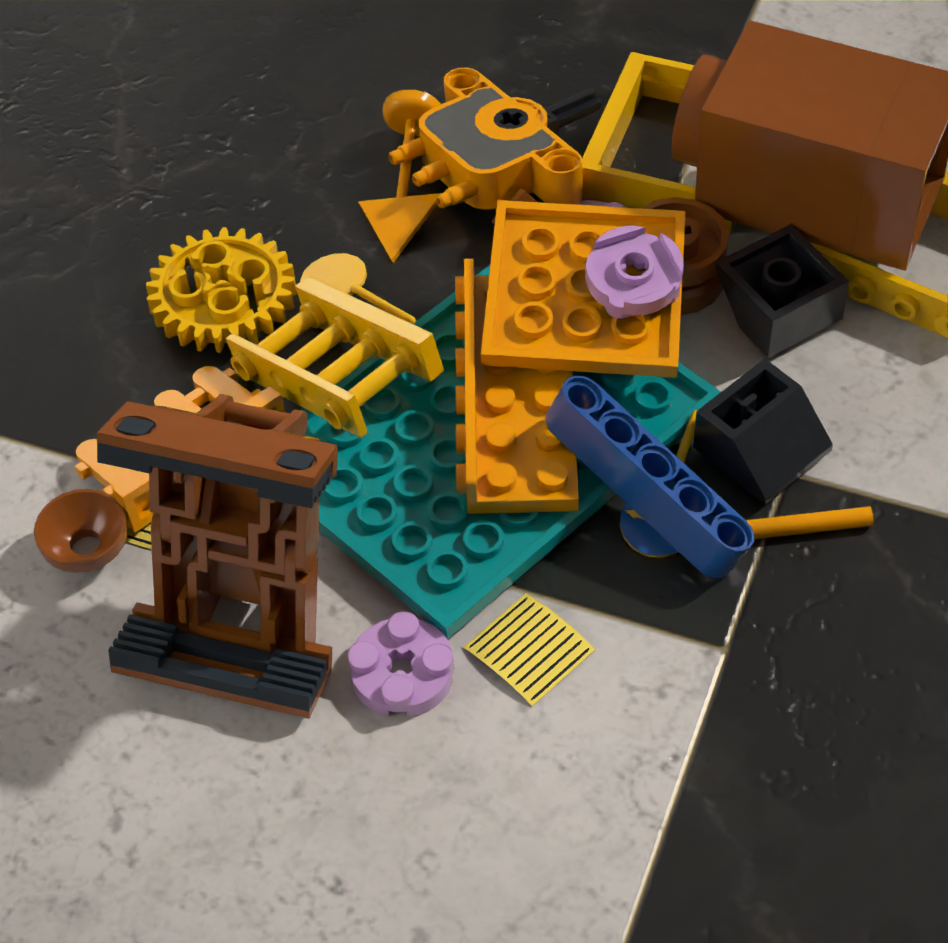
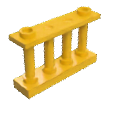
M309 276L295 286L301 302L300 312L260 343L255 345L234 333L226 337L233 356L230 359L231 365L243 380H252L265 388L271 386L282 397L324 418L334 428H342L360 438L366 435L368 431L359 407L403 372L413 373L431 382L444 372L433 333ZM310 327L324 330L285 360L275 355ZM341 341L355 345L319 374L314 375L305 370ZM372 356L387 360L349 391L336 386V384Z

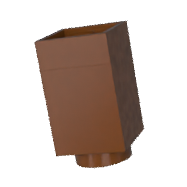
M749 20L728 60L703 54L695 63L683 90L675 118L672 135V157L676 162L697 167L695 200L712 207L725 220L774 233L792 224L810 243L906 271L945 180L948 168V71Z

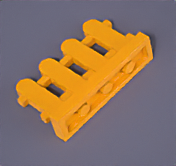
M214 366L199 368L192 377L195 390L185 396L179 391L167 390L157 395L154 400L155 406H166L197 413L201 410L199 406L207 401L212 402L219 394L232 396L233 401L236 403L286 413L282 395L269 386L263 391L256 389L251 393L237 383L239 381L237 373L230 367L223 372ZM97 439L82 442L76 449L79 461L75 465L77 475L83 480L93 476L105 486L102 491L111 495L122 506L127 520V527L134 533L151 523L153 513L150 512L149 473L98 463Z

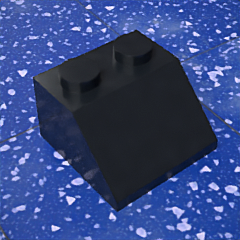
M792 224L716 261V272L739 328L767 358L843 319L849 280Z

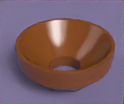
M93 489L73 490L61 494L44 506L37 516L34 525V538L38 550L53 567L65 572H89L110 563L120 553L127 539V520L122 506L111 495ZM95 537L100 540L99 547L92 553L80 555L72 551L73 545L81 538Z

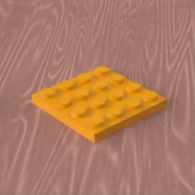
M497 200L481 346V365L677 378L682 281L679 297L674 303L668 304L659 311L650 314L631 315L628 318L619 319L609 315L606 307L596 301L591 295L586 284L585 271L587 257L594 250V243L604 233L623 226L645 227L646 234H651L660 238V233L666 235L677 245L683 257L685 211ZM633 264L626 266V274L631 276H639L646 271L645 268L637 270Z

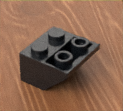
M763 359L696 411L693 448L764 505L831 452L833 448V443L802 386L767 359Z

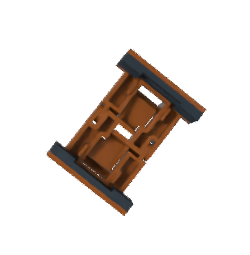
M219 394L215 400L197 413L166 406H148L127 401L97 432L98 463L149 473L150 512L153 513L151 521L154 606L136 602L132 609V615L129 614L127 623L125 622L122 626L123 631H119L118 639H114L113 647L110 646L108 650L112 673L310 719L332 672V647L316 643L318 558L316 557L319 545V497L322 495V491H325L326 485H329L330 479H333L337 473L338 445L320 442L319 438L304 436L308 422L306 411L294 409L290 414L236 403L233 401L232 396ZM223 596L259 604L261 632L210 621L220 597Z

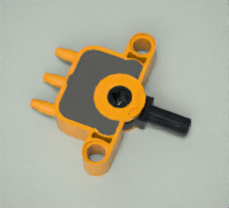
M457 68L444 76L446 103L430 109L419 119L420 137L398 146L396 150L391 151L388 155L389 161L393 165L402 162L406 163L422 155V162L425 166L420 171L413 173L412 181L416 186L426 183L430 184L439 179L449 188L436 197L437 205L440 208L450 205L454 206L465 201L474 208L496 209L497 200L509 201L521 187L528 194H536L545 203L578 205L583 199L582 157L559 137V128L596 112L602 107V102L598 97L597 91L589 88L545 108L537 101L520 97L510 98L475 69Z

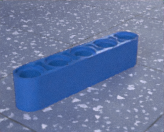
M573 376L565 381L545 416V422L550 432L700 572L712 578L728 576L754 542V533L748 522L597 383L583 376Z

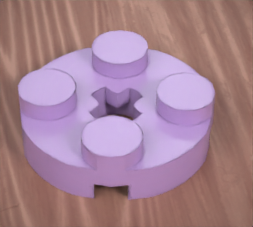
M623 226L615 228L601 235L594 243V250L589 254L586 261V284L595 300L605 306L608 314L614 318L624 319L631 315L650 314L659 311L668 304L674 303L678 299L683 276V257L677 245L662 233H660V238L654 235L646 234L645 227ZM633 264L637 270L645 268L646 271L642 275L631 276L626 274V266Z
M398 612L392 615L390 619L383 620L369 627L358 637L348 653L354 693L362 704L377 714L390 716L389 711L396 713L407 712V717L421 715L442 702L452 684L454 661L449 641L435 626L426 621L418 620L414 614L409 612ZM399 659L410 660L412 671L408 674L402 670L392 673L390 672L392 662Z

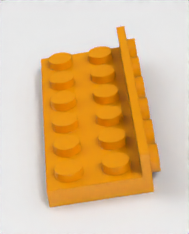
M464 259V276H455L456 305L465 304V311L455 312L456 340H465V348L455 349L456 377H465V385H456V415H465V424H456V453L466 454V464H456L457 494L467 495L468 514L578 511L577 456L550 432L545 422L546 413L561 387L568 378L573 377L572 371L481 365V346L489 275L474 276V259Z

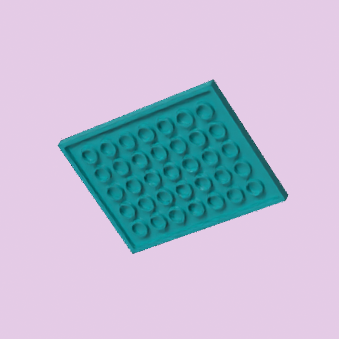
M490 265L476 276L489 275ZM455 292L414 324L433 333L444 372L431 382L413 373L403 372L359 408L368 431L366 435L360 438L342 428L336 429L324 418L305 408L301 409V411H306L308 415L304 436L319 438L320 442L338 445L337 473L333 479H330L329 485H326L325 491H322V495L319 497V532L423 620L439 629L447 640L616 495L605 482L577 457L578 511L467 513V495L457 494L456 464H466V454L456 453V424H465V415H456V385H465V377H456L455 349L465 348V340H456L455 312L465 311V304L456 305ZM372 356L336 384V386L349 391L387 360ZM678 362L677 378L572 371L573 376H583L597 383L668 449L683 437L691 413L694 410L700 409L721 393V391L680 362Z

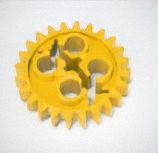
M223 227L219 237H212L208 230H204L203 240L200 241L188 235L186 236V247L182 248L175 244L170 245L172 257L159 255L160 268H150L149 272L152 281L146 283L147 301L150 313L154 316L155 325L157 327L164 326L167 338L178 335L180 346L184 347L194 339L197 350L200 352L208 343H214L216 352L221 353L224 343H227L226 337L232 333L257 344V332L261 330L266 334H271L274 332L272 321L278 323L286 322L285 310H293L292 296L297 295L293 264L288 263L286 251L278 252L277 244L274 240L263 244L261 233H257L251 239H246L245 229L243 228L235 236H229L227 228ZM189 265L191 269H194L195 273L194 278L197 291L194 293H190L186 274V267ZM251 284L254 287L256 304L258 306V312L255 314L253 309H250L246 288Z

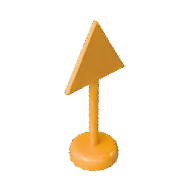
M400 90L386 97L382 110L383 118L390 129L404 135L403 144L414 140L415 137H420L419 119L425 112L441 105V103L426 92ZM412 160L400 164L396 198L358 201L393 263L436 207V197L441 194L408 196Z

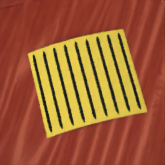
M527 593L463 647L501 676L531 706L536 704L596 650L565 620Z

